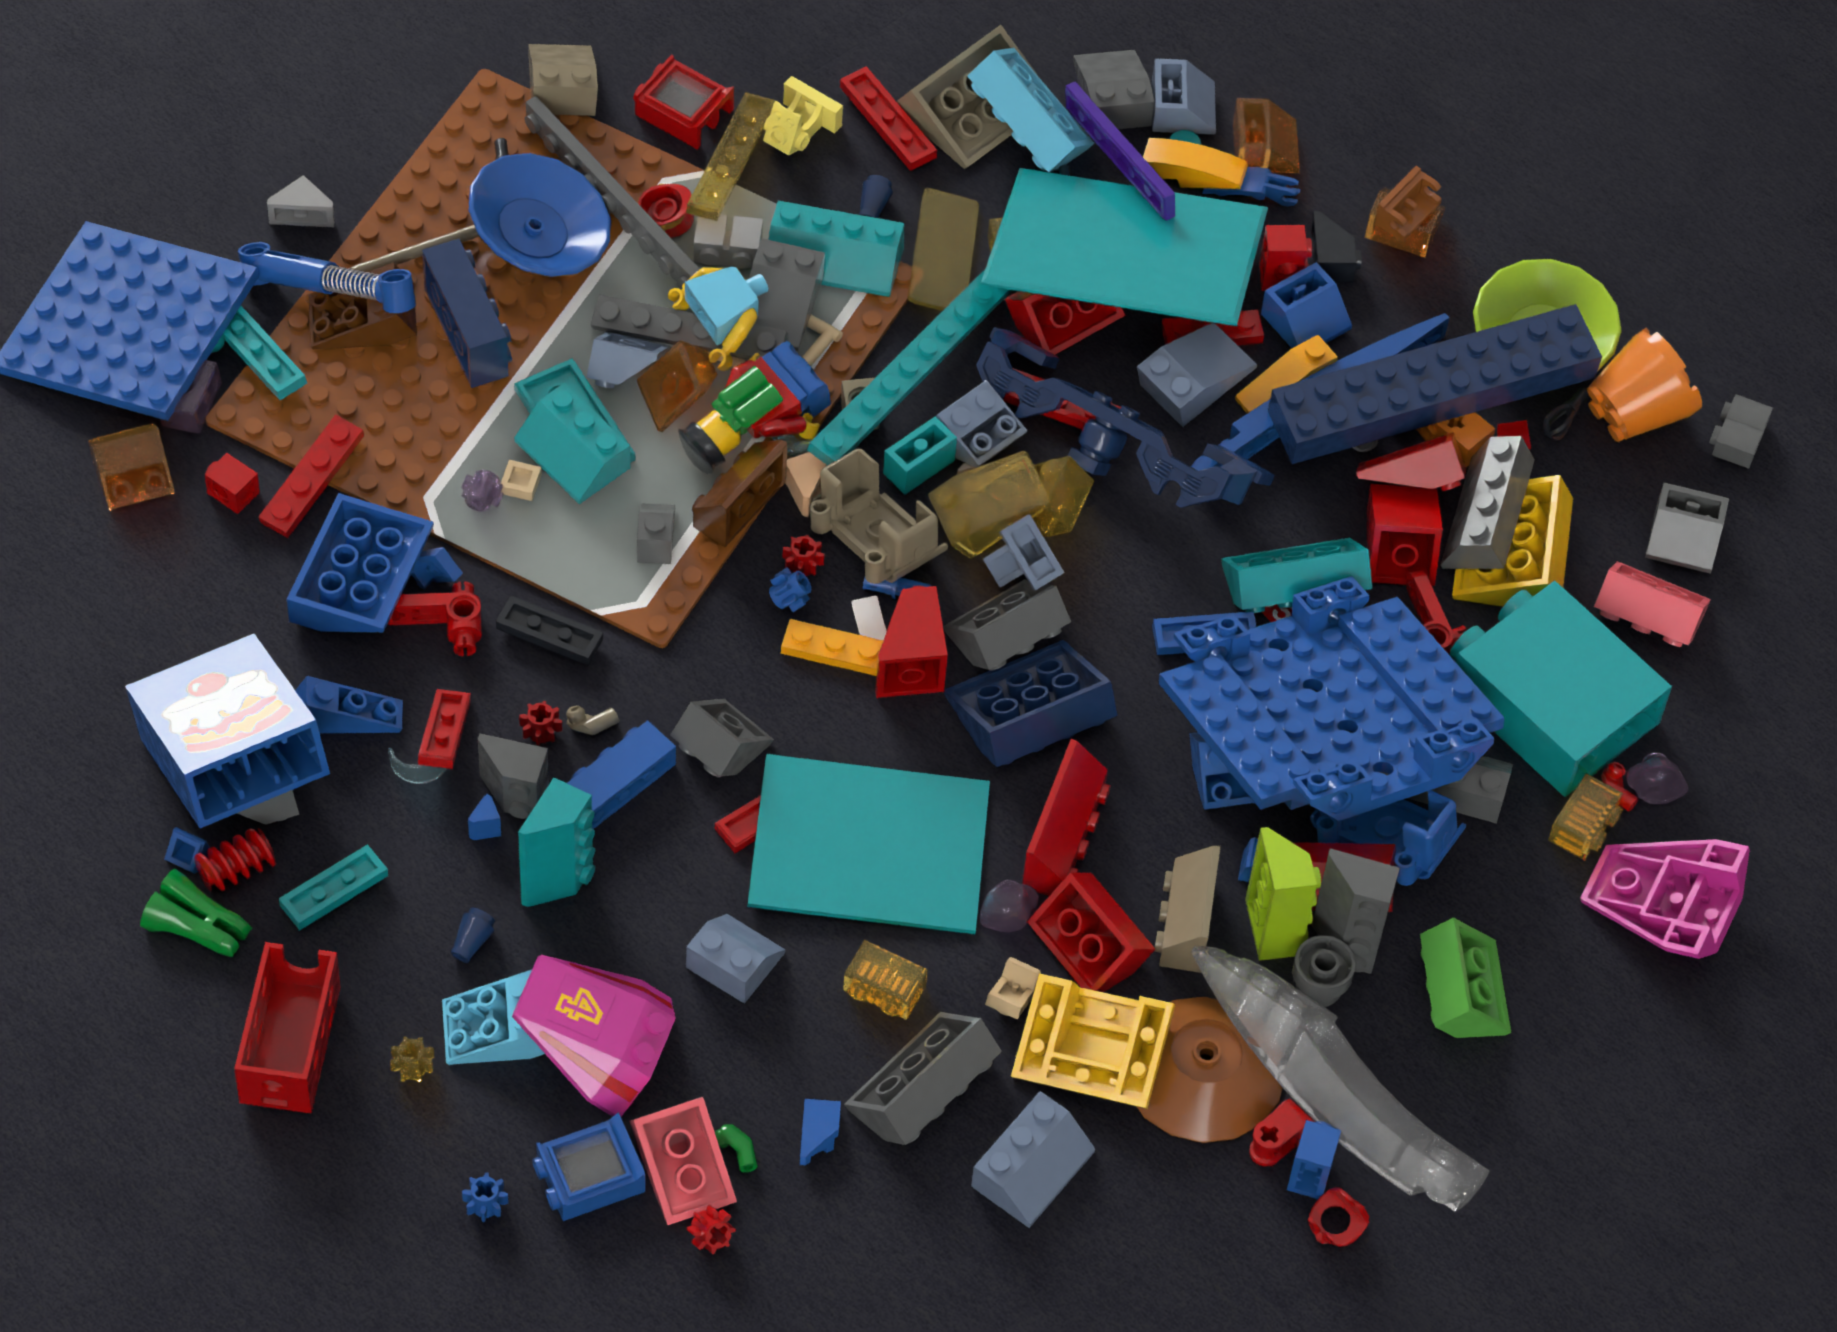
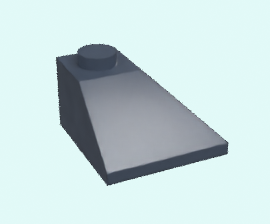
M607 331L593 341L587 378L596 380L595 384L598 386L614 388L615 384H621L669 353L671 346Z

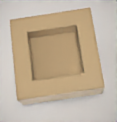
M509 460L499 486L500 494L532 501L542 475L541 467Z

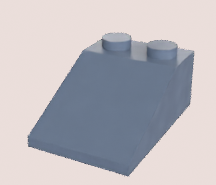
M1214 322L1160 347L1137 366L1140 385L1182 427L1257 368V364Z

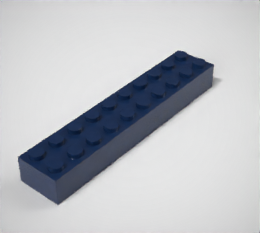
M1574 304L1272 389L1268 412L1291 463L1295 464L1593 379L1596 377L1602 355L1577 305Z

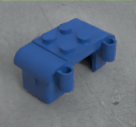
M1432 790L1428 791V810L1403 799L1341 821L1318 809H1315L1310 816L1311 823L1317 829L1318 843L1395 844V867L1400 868L1397 882L1404 886L1413 884L1417 878L1428 879L1466 828L1465 823H1462L1457 828L1455 801Z

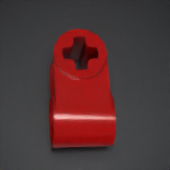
M1291 1099L1285 1100L1273 1113L1255 1126L1253 1141L1249 1149L1251 1159L1260 1166L1267 1167L1276 1164L1295 1147H1298L1306 1120L1315 1121Z

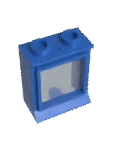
M619 1112L610 1120L543 1144H540V1142L536 1143L537 1158L532 1159L536 1175L539 1180L545 1178L549 1189L545 1190L548 1203L552 1211L558 1209L563 1221L645 1192V1171Z

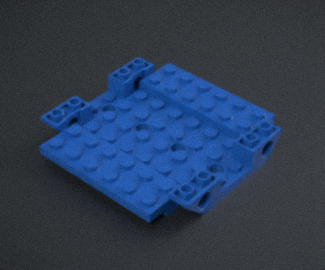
M1353 576L1294 594L1292 616L1247 630L1239 619L1232 614L1174 633L1175 641L1189 658L1195 662L1159 674V685L1260 810L1285 802L1290 810L1310 804L1338 821L1461 780L1494 744V737L1490 733L1504 727V717L1398 597L1364 607L1369 601V595Z

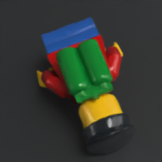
M786 341L763 357L759 353H755L749 360L733 367L725 389L718 394V398L711 404L716 410L711 411L697 423L691 422L686 429H678L682 446L693 465L706 474H712L716 466L726 462L724 456L740 444V435H745L747 431L755 439L762 436L768 438L799 434L805 439H814L820 424H813L811 422L816 415L831 405L829 389L826 383L821 381L807 361L796 352L793 345Z

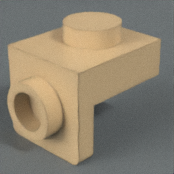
M1010 957L1005 964L1001 978L989 992L985 1005L996 1009L1003 1015L1018 1019L1033 998L1039 973L1041 974L1040 970Z

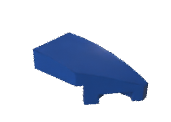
M444 547L422 551L411 573L417 585L423 589L432 581L436 583L455 582L463 574Z

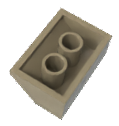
M1211 846L1177 857L1174 861L1173 871H1166L1163 891L1169 892L1168 901H1161L1159 922H1165L1164 932L1157 931L1154 952L1161 953L1159 963L1161 967L1201 973L1209 935L1220 854L1219 846Z

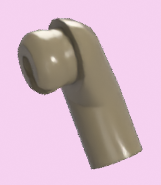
M577 705L570 707L566 712L569 727L572 730L589 735H595L619 723L618 715L613 708H609L595 716L585 714V710Z

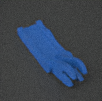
M1247 167L1241 189L1204 188L1202 194H1216L1219 196L1245 195L1257 200H1263L1266 196L1280 205L1294 206L1298 201L1297 199L1285 198L1283 196H1296L1300 193L1301 189L1286 187V185H1298L1299 181L1294 178L1274 174L1268 168Z

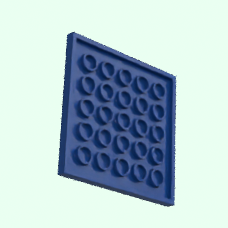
M86 221L0 351V374L168 421L260 276L256 266Z

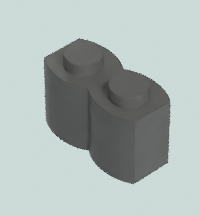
M1737 394L1732 403L1726 401L1719 420L1724 421L1723 426H1715L1709 442L1715 445L1712 455L1749 469L1773 407Z

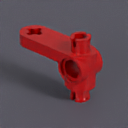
M1423 570L1407 573L1406 585L1408 594L1422 625L1450 655L1453 645L1463 632L1466 631V627L1462 625L1451 629L1430 581Z
M465 581V589L461 590V582H457L452 586L453 593L403 594L400 596L388 624L447 623V637L450 642L455 644V654L464 656L463 648L466 647L467 656H470L476 652L475 643L482 637L481 600L477 595L473 594L474 585Z

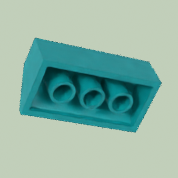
M778 200L771 221L768 240L824 252V278L821 285L890 297L904 250V223Z
M1351 538L1221 558L1233 603L1240 609L1245 610V612L1265 611V606L1276 604L1279 608L1292 607L1294 594L1351 576L1364 590L1372 589L1369 550Z
M556 778L552 779L518 831L521 904L526 907L576 895L582 884L587 885L591 881L596 868L593 865L595 848L593 847L592 840L595 830L592 829V821L595 812L592 810V795Z

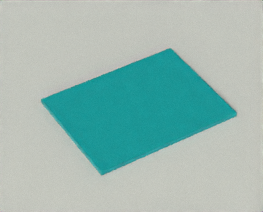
M766 754L747 907L975 934L990 781Z

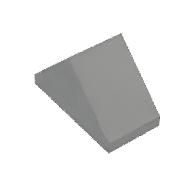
M304 175L274 194L267 201L269 224L334 227L333 202Z

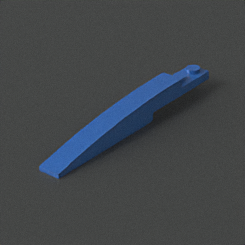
M1444 313L1388 336L1336 361L1301 381L1435 344L1445 337L1450 317ZM1270 399L1234 422L1231 427L1230 438L1223 440L1219 445L1245 459H1249L1280 436L1268 412ZM1203 455L1196 459L1191 467L1199 471L1223 465Z

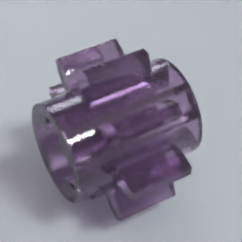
M488 470L476 471L474 477L467 474L461 486L464 490L461 496L465 498L467 506L479 512L489 510L491 505L498 507L504 495L501 492L503 484H500L499 477Z

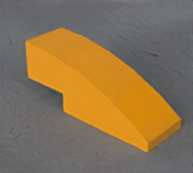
M1149 138L1143 158L1162 179H1177L1180 188L1241 189L1248 167L1247 161L1229 153L1191 142L1172 139Z

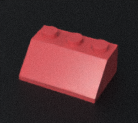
M1617 561L1608 570L1594 607L1600 609V615L1613 621H1619L1620 618L1632 622L1631 627L1639 632L1650 634L1652 630L1664 635L1663 640L1665 642L1682 647V644L1689 645L1692 642L1711 599Z

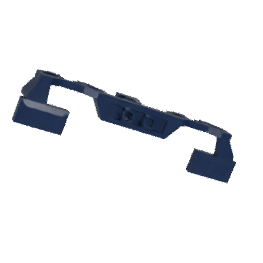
M993 328L990 334L991 341H987L976 366L982 381L987 380L1002 400L1010 392H1015L1018 395L1020 403L1015 413L1016 417L1022 419L1060 410L1064 400H1068L1096 416L1086 421L1078 437L1081 448L1071 447L1066 458L1069 462L1091 474L1106 476L1112 465L1109 463L1110 460L1119 457L1127 441L1126 433L1142 441L1136 454L1153 493L1161 495L1168 482L1176 481L1181 487V493L1176 505L1181 508L1219 499L1240 505L1252 481L1261 485H1271L1274 474L1220 445L1207 443L1203 454L1223 466L1198 471L1173 457L1162 431L1138 419L1140 413L1124 405L1120 409L1112 405L1113 399L1099 391H1095L1092 394L1081 387L1058 378L1036 382L1012 369L1007 355L1013 351L1041 366L1054 369L1060 358L1010 330Z

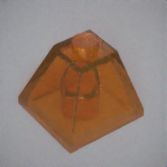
M680 340L636 380L659 432L666 430L708 391L718 374L713 363L709 360V354L706 349Z

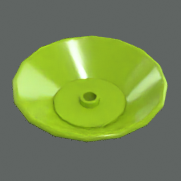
M1553 259L1522 260L1498 270L1480 288L1473 309L1475 329L1478 332L1576 304L1602 355L1598 371L1615 354L1622 331L1617 304L1604 285L1580 267Z

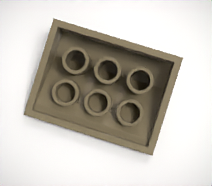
M999 25L897 100V103L923 134L964 169L1011 136L1013 132L1006 122L1003 123L995 117L991 110L993 106L988 100L979 97L971 87L973 82L967 76L994 50L1015 48L1031 67L1002 25Z

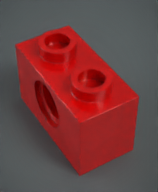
M1266 225L1259 261L1262 291L1308 267L1307 258H1311L1312 240L1311 238H1306L1305 225Z

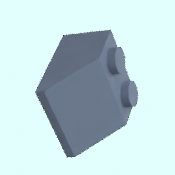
M725 914L707 921L687 945L686 968L745 1004L785 954V949L732 916Z

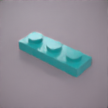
M367 844L280 897V907L296 927L301 930L388 876V869Z

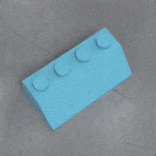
M1015 48L994 50L967 76L973 82L971 87L979 97L988 100L993 106L991 110L995 117L1010 126L1013 130L1011 133L1013 138L1021 146H1026L1033 154L1032 160L1041 170H1047V172L1057 171L1060 166L1068 164L1094 144L1092 139Z

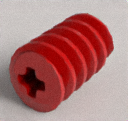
M258 828V833L254 829H247L245 831V839L241 835H235L233 837V845L228 841H222L220 843V851L215 847H210L207 850V857L202 853L195 855L194 861L197 870L210 892L212 891L211 886L214 884L221 891H224V879L226 878L234 886L237 885L238 872L246 879H249L251 877L249 867L251 866L259 873L263 872V860H266L272 867L276 866L272 847L261 829Z

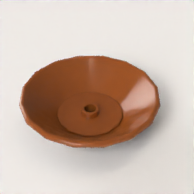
M1208 997L1170 1001V1003L1175 1004L1148 1109L1137 1107L1145 1119L1169 1135L1200 1143L1234 1140L1253 1130L1258 1123L1269 1116L1280 1101L1286 1073L1279 1044L1261 1020L1234 1003ZM1206 1054L1212 1059L1204 1060L1200 1056Z

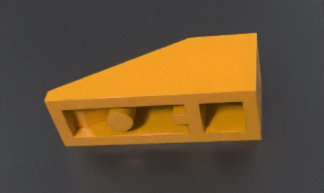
M1316 335L1290 349L1235 396V400L1248 414L1270 399L1272 389L1300 382L1335 363L1337 356L1323 339Z

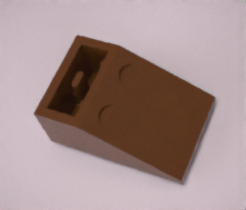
M393 262L369 271V273L380 275L386 271L400 268ZM314 292L309 294L310 341L313 350L389 346L417 335L415 307L403 313H388L383 310L382 303L373 299L337 292L331 294Z

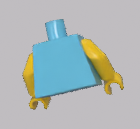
M733 266L724 269L703 267L682 284V290L678 288L670 289L668 299L676 302L672 306L676 310L686 311L690 307L716 345L722 343V349H714L710 352L709 360L712 363H716L719 357L723 355V360L718 365V369L726 371L733 363L730 353H735L757 320L759 304L757 297L768 292V285L761 274L745 280L738 269Z

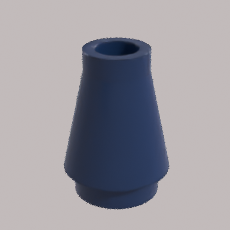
M870 175L862 183L859 215L879 217L893 194L891 189L892 183L889 179L880 175Z
M470 908L468 913H464L462 916L456 940L450 954L459 961L469 963L472 956L494 932L493 925L495 919L483 910Z

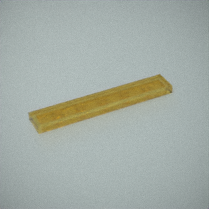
M745 92L687 204L686 213L718 221L764 131V123L771 114L775 100Z

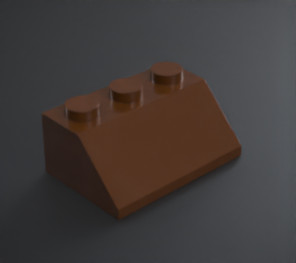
M783 440L755 442L746 452H740L735 458L733 466L726 473H721L716 478L711 490L706 495H700L694 502L692 507L693 527L726 547L786 482L788 443Z

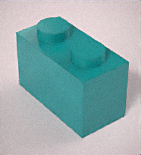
M933 417L885 450L883 474L906 495L955 461L957 437L939 419Z

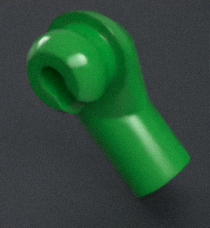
M724 1124L715 1131L721 1148H726L730 1145L736 1150L741 1172H751L757 1168L753 1142L748 1135L732 1124Z

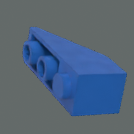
M306 676L295 690L316 719L319 733H399L402 730L403 700L310 676Z

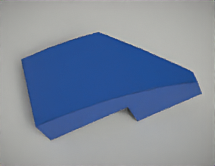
M805 1099L800 1165L810 1163L811 1156L820 1151L828 1153L834 1149V1139L839 1134L841 1101Z

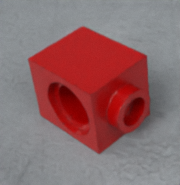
M228 453L219 461L211 463L206 470L207 494L237 514L260 493L258 473Z

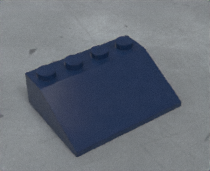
M1064 640L1006 663L999 669L987 671L944 690L945 697L981 753L996 767L1010 764L1015 759L1031 752L1041 751L1045 746L1062 739L1071 738L1078 732L1092 726H1099L1106 720L1117 716L1111 681Z

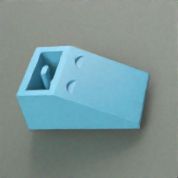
M532 970L442 999L445 1053L448 1065L531 1059L545 1054L512 1017Z

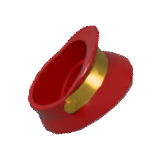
M674 183L659 184L650 187L640 196L638 204L670 238L686 233L693 224V198L687 187Z

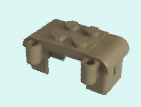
M855 449L821 470V493L812 498L810 505L811 530L817 534H824L831 530L834 535L865 562V578L868 582L878 584L886 580L893 583L948 549L946 543L938 546V518L921 501H916L915 520L886 493L879 494V464L864 450Z

